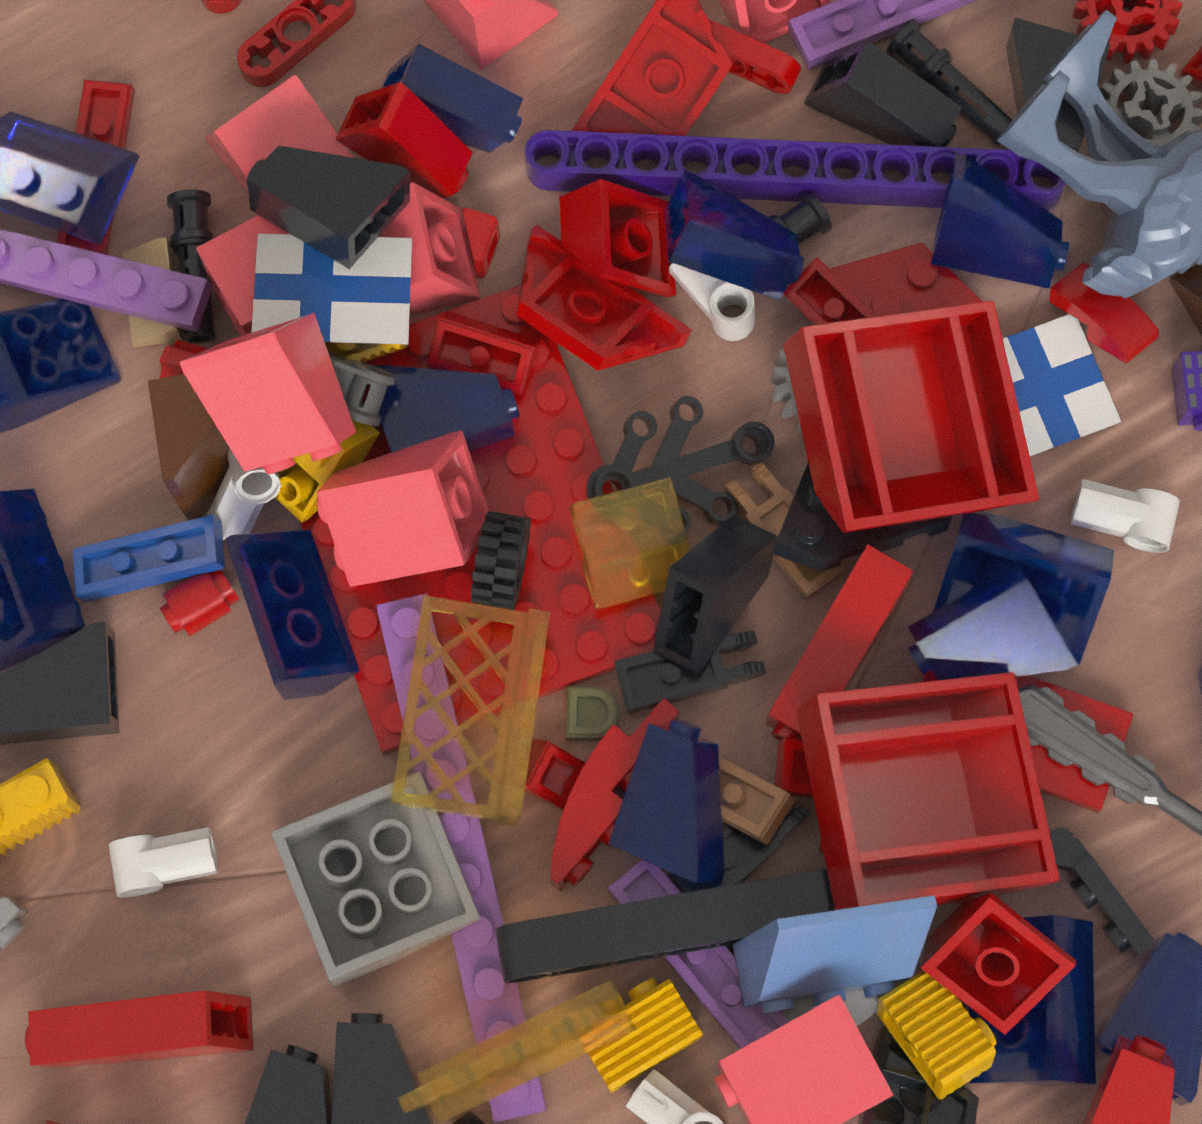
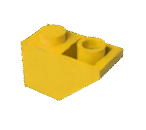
M352 420L356 433L340 442L341 452L312 461L310 453L294 457L296 462L294 466L278 472L281 487L275 499L301 523L308 520L318 510V495L316 492L333 472L363 462L380 434L373 426Z

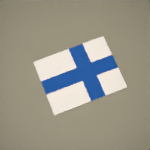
M258 234L251 332L314 313L324 342L408 344L412 238L378 237L356 263L348 269L291 234Z
M1069 314L1003 338L1030 456L1121 423L1119 414L1078 319Z

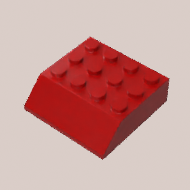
M994 300L801 327L783 343L814 491L843 533L1032 503L1040 500Z
M1014 672L819 693L796 710L835 910L934 895L937 906L963 903L988 893L998 897L1060 881Z

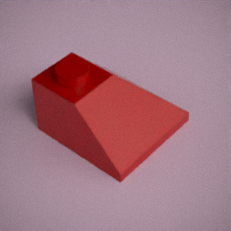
M599 179L559 197L561 244L594 274L604 279L667 298L676 296V281L669 272V266L674 262L671 202L603 179Z
M988 893L961 903L929 936L921 969L1006 1035L1076 966V960L992 893Z

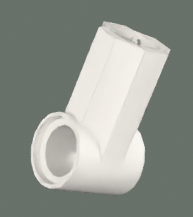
M703 242L696 245L691 244L679 253L675 261L669 266V272L711 320L715 333L728 341H739L747 337L753 331L756 323L754 295L750 288L741 282H737ZM728 305H738L745 309L742 315L734 318L726 317L720 313Z
M229 448L227 455L229 462L228 471L206 516L213 514L221 521L223 540L238 543L241 538L249 536L264 503L276 497L280 491L281 482L278 472L266 474L264 467L244 472Z
M1082 479L1075 499L1070 524L1123 537L1127 545L1142 551L1164 553L1169 551L1180 500L1176 496L1161 490L1143 488L1132 492Z
M209 827L155 838L154 835L131 836L112 841L108 844L116 896L120 898L151 894L162 890L164 884L219 873L216 845Z
M655 1069L641 1082L626 1105V1108L647 1124H724L718 1116L710 1113Z

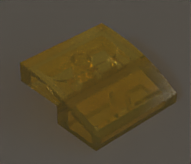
M670 477L576 502L569 507L584 556L581 563L596 610L665 591L669 567L689 552L680 509Z

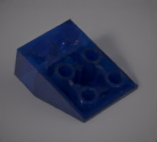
M58 299L0 312V432L21 427L121 381V376L89 305Z

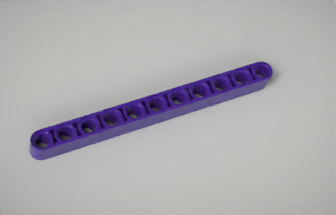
M561 130L539 131L530 137L525 147L528 178L534 186L547 191L572 192L599 179H603L647 195L801 202V196L810 192L821 203L1045 212L1057 205L1066 185L1057 174L1040 163L1018 156L1011 150ZM544 155H553L560 159L552 166H542L536 162ZM593 157H601L609 161L606 166L597 169L585 164ZM650 159L655 161L658 166L652 170L644 171L638 169L635 164L640 160ZM698 161L705 164L708 168L702 172L693 173L686 170L684 166L689 162ZM746 163L754 166L757 171L750 175H742L733 168L738 164ZM795 165L804 169L806 174L801 177H791L784 173L783 169ZM837 168H848L856 176L846 180L840 179L832 171ZM886 170H896L902 173L905 179L897 182L889 181L882 173ZM945 172L951 175L955 181L948 184L939 183L933 178L932 174ZM986 174L997 175L1003 180L1004 184L1000 186L989 185L982 179V176ZM1037 176L1046 177L1054 186L1051 188L1039 187L1031 178Z

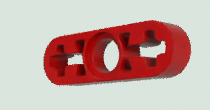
M294 0L240 46L237 53V62L243 78L249 84L257 87H266L274 84L354 16L356 0H342V5L339 7L332 3L326 6L325 0ZM319 13L322 19L321 24H318L315 15L317 16ZM295 21L307 23L311 27L309 35L301 41L288 40L284 36V30L290 23ZM274 38L277 40L279 47L285 52V54H281L280 49L278 47L274 49L272 40ZM256 55L262 59L268 57L270 65L266 68L260 65L253 66L251 59Z
M709 19L734 64L729 73L775 93L788 94L791 92L802 70L800 64L792 56Z

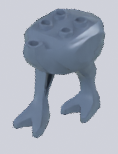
M1105 10L1092 25L1088 24L1043 78L1047 84L1039 87L997 141L1018 156L1036 161L1057 174L1082 198L1104 203L1113 211L1104 232V247L1090 259L1091 266L1085 269L1081 281L1100 294L1126 299L1177 271L1180 274L1184 273L1194 262L1198 265L1202 264V129L1185 132L1161 148L1142 138L1124 123L1108 105L1097 83L1100 60L1117 18ZM1063 98L1076 110L1084 126L1089 154L1092 158L1076 152L1058 139L1055 124Z

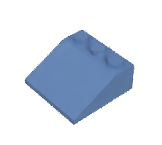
M935 895L776 919L734 943L733 948L744 1007L762 1006L763 1014L768 1015L796 1009L794 1000L812 997L814 1006L817 1007L839 994L844 1002L846 1001L845 992L864 990L866 999L884 996L896 988L895 984L913 977L937 908Z

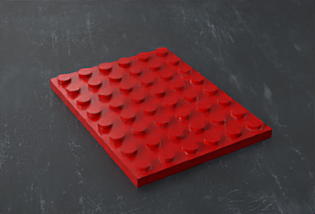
M520 285L448 311L541 341L521 395L426 365L437 319L442 313L409 324V343L406 349L387 353L386 356H378L377 359L364 362L394 374L397 379L394 385H389L378 413L382 417L380 426H373L380 434L363 462L462 430L488 510L530 518L528 554L525 560V571L515 610L479 605L471 602L472 577L478 546L465 565L350 587L344 570H341L335 561L334 541L329 526L322 521L318 510L303 523L300 522L383 756L408 747L376 605L428 594L459 728L568 688V686H574L615 671L614 661L651 652L654 649L661 613L623 513L616 516L603 515L593 509L587 500V480L593 471L604 464L557 343L516 316ZM368 384L366 387L364 396L362 398V403H365L367 395L371 387L370 384ZM605 482L602 487L603 494L608 499H616L611 483Z

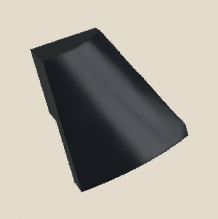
M882 1026L878 1032L873 1058L889 1085L893 1096L861 1113L858 1124H976L979 1098L965 1086H962L953 1093L948 1094L944 1099L939 1100L900 1045L894 1040L887 1027Z

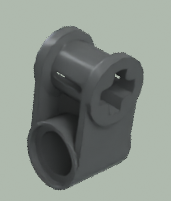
M328 351L351 419L371 426H380L382 417L378 413L388 386L394 385L397 377L379 367L353 361ZM368 384H370L371 387L367 395L365 403H362V398L364 396L366 387Z

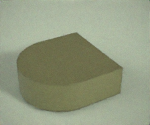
M568 686L566 740H601L613 724L617 726L619 710L615 698L608 691L599 687Z

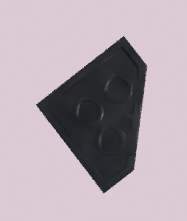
M807 463L776 540L773 554L822 572L840 566L842 559L863 553L867 545L874 547L880 552L902 546L905 539L927 533L930 537L946 532L952 516L843 533L815 494L809 463Z

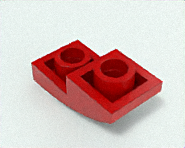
M1082 262L1050 287L1049 302L1088 325L1087 340L1127 364L1159 337V329L1130 297L1124 299L1118 296L1103 295L1083 284L1081 280L1084 271L1090 266Z

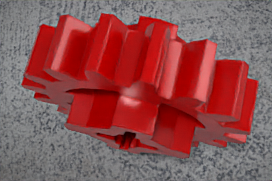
M1076 0L1078 2L1073 9L1072 18L1081 20L1076 31L1077 35H1079L1088 24L1092 25L1105 10L1116 16L1117 19L1107 42L1110 44L1106 60L1110 61L1115 52H1120L1124 62L1130 63L1134 52H1139L1143 59L1148 60L1153 53L1154 46L1160 50L1166 48L1170 39L1169 35H1174L1180 20L1176 17H1178L1181 11L1182 2L1177 0ZM1122 8H1128V9H1130L1132 12H1127V11L1123 10Z

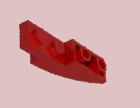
M663 698L630 737L613 724L597 744L580 771L563 810L553 848L550 879L552 885L557 890L561 891L568 882L573 887H576L594 866L595 863L589 857L603 842L610 847L627 828L629 823L624 819V816L628 813V804L616 794L620 789L628 794L647 771L642 766L644 761L654 750L659 754L664 753L674 738H677L680 730L675 726L679 722L680 711Z

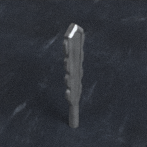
M1030 684L1018 688L1031 747L1041 745L1047 749L1050 759L1064 767L1072 764L1077 766L1081 770V777L1096 786L1104 783L1108 784L1113 788V795L1123 802L1130 804L1137 801L1142 805L1156 806L1202 836V811L1169 791L1162 779L1155 774L1153 763L1142 755L1130 756L1126 753L1124 742L1111 733L1100 734L1095 729V721L1080 710L1074 712L1067 710L1064 707L1063 698L1048 687L1037 688L1035 685Z

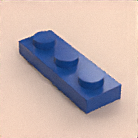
M212 514L74 548L75 596L84 602H89L206 572L225 569L221 521Z

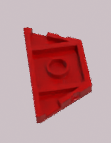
M656 0L571 131L687 136L734 65L699 0Z
M538 225L532 228L527 242L516 316L597 371L677 349L687 343L692 332L691 328L627 285L598 277L565 248L559 239Z
M922 242L830 268L878 316L983 302Z

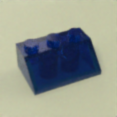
M10 111L0 117V211L101 245L140 156L135 152Z
M34 489L0 491V671L24 662L85 627L79 603L74 597L64 570L63 560L58 554L47 524L45 512L40 506Z
M986 511L964 513L954 538L930 620L1080 665L1111 580L1115 550Z
M311 530L239 534L227 537L225 542L274 686L282 698L289 700L324 695L360 672Z
M1058 915L1023 917L1076 960V966L1006 1035L969 1007L970 1017L973 1019L981 1018L989 1026L996 1039V1045L994 1046L996 1054L992 1066L987 1071H983L979 1076L974 1077L969 1083L1036 1086L1096 1085L1093 921Z

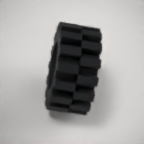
M493 511L486 513L485 521H483L481 536H479L478 552L474 562L475 569L473 571V584L471 587L472 603L515 610L519 592L521 591L525 560L528 554L530 518Z

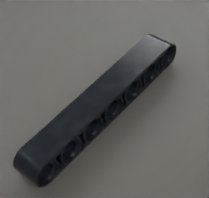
M827 868L520 921L495 928L503 981L504 983H519L729 946L776 919L834 911L835 908Z

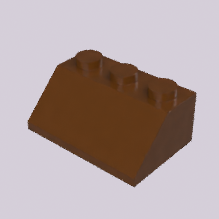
M185 374L149 380L148 386L162 480L187 520L203 517L211 506L228 471L229 462L227 455L229 446Z

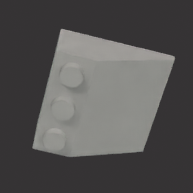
M420 771L271 832L333 988L386 967L480 920Z

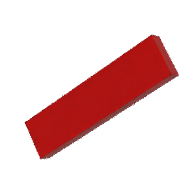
M84 79L56 243L108 255L135 94L132 84Z

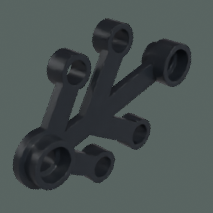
M692 396L681 397L670 408L669 416L671 423L651 466L632 472L643 443L650 440L657 430L656 420L650 413L637 411L624 422L623 432L625 437L613 463L597 468L589 476L586 483L587 500L593 509L603 515L616 516L628 510L657 525L659 533L668 540L679 539L687 534L691 527L689 514L679 507L667 509L640 493L641 491L658 486L702 509L704 516L709 522L717 525L723 524L737 512V503L734 497L727 492L716 493L686 476L735 460L746 465H753L765 460L771 455L775 444L774 436L766 425L760 422H748L734 431L731 440L678 457L691 428L699 423L703 417V407L699 400ZM685 404L692 408L694 413L692 421H686L681 418L679 414L680 405ZM635 419H640L646 423L648 428L646 436H639L634 432L632 424ZM744 437L754 440L756 444L754 454L747 453L743 449L742 439ZM605 482L613 483L617 487L618 496L616 499H608L603 494L602 487ZM715 500H722L726 504L727 514L725 517L715 514L713 510V502ZM668 515H675L680 519L681 530L679 532H673L667 527L666 520Z

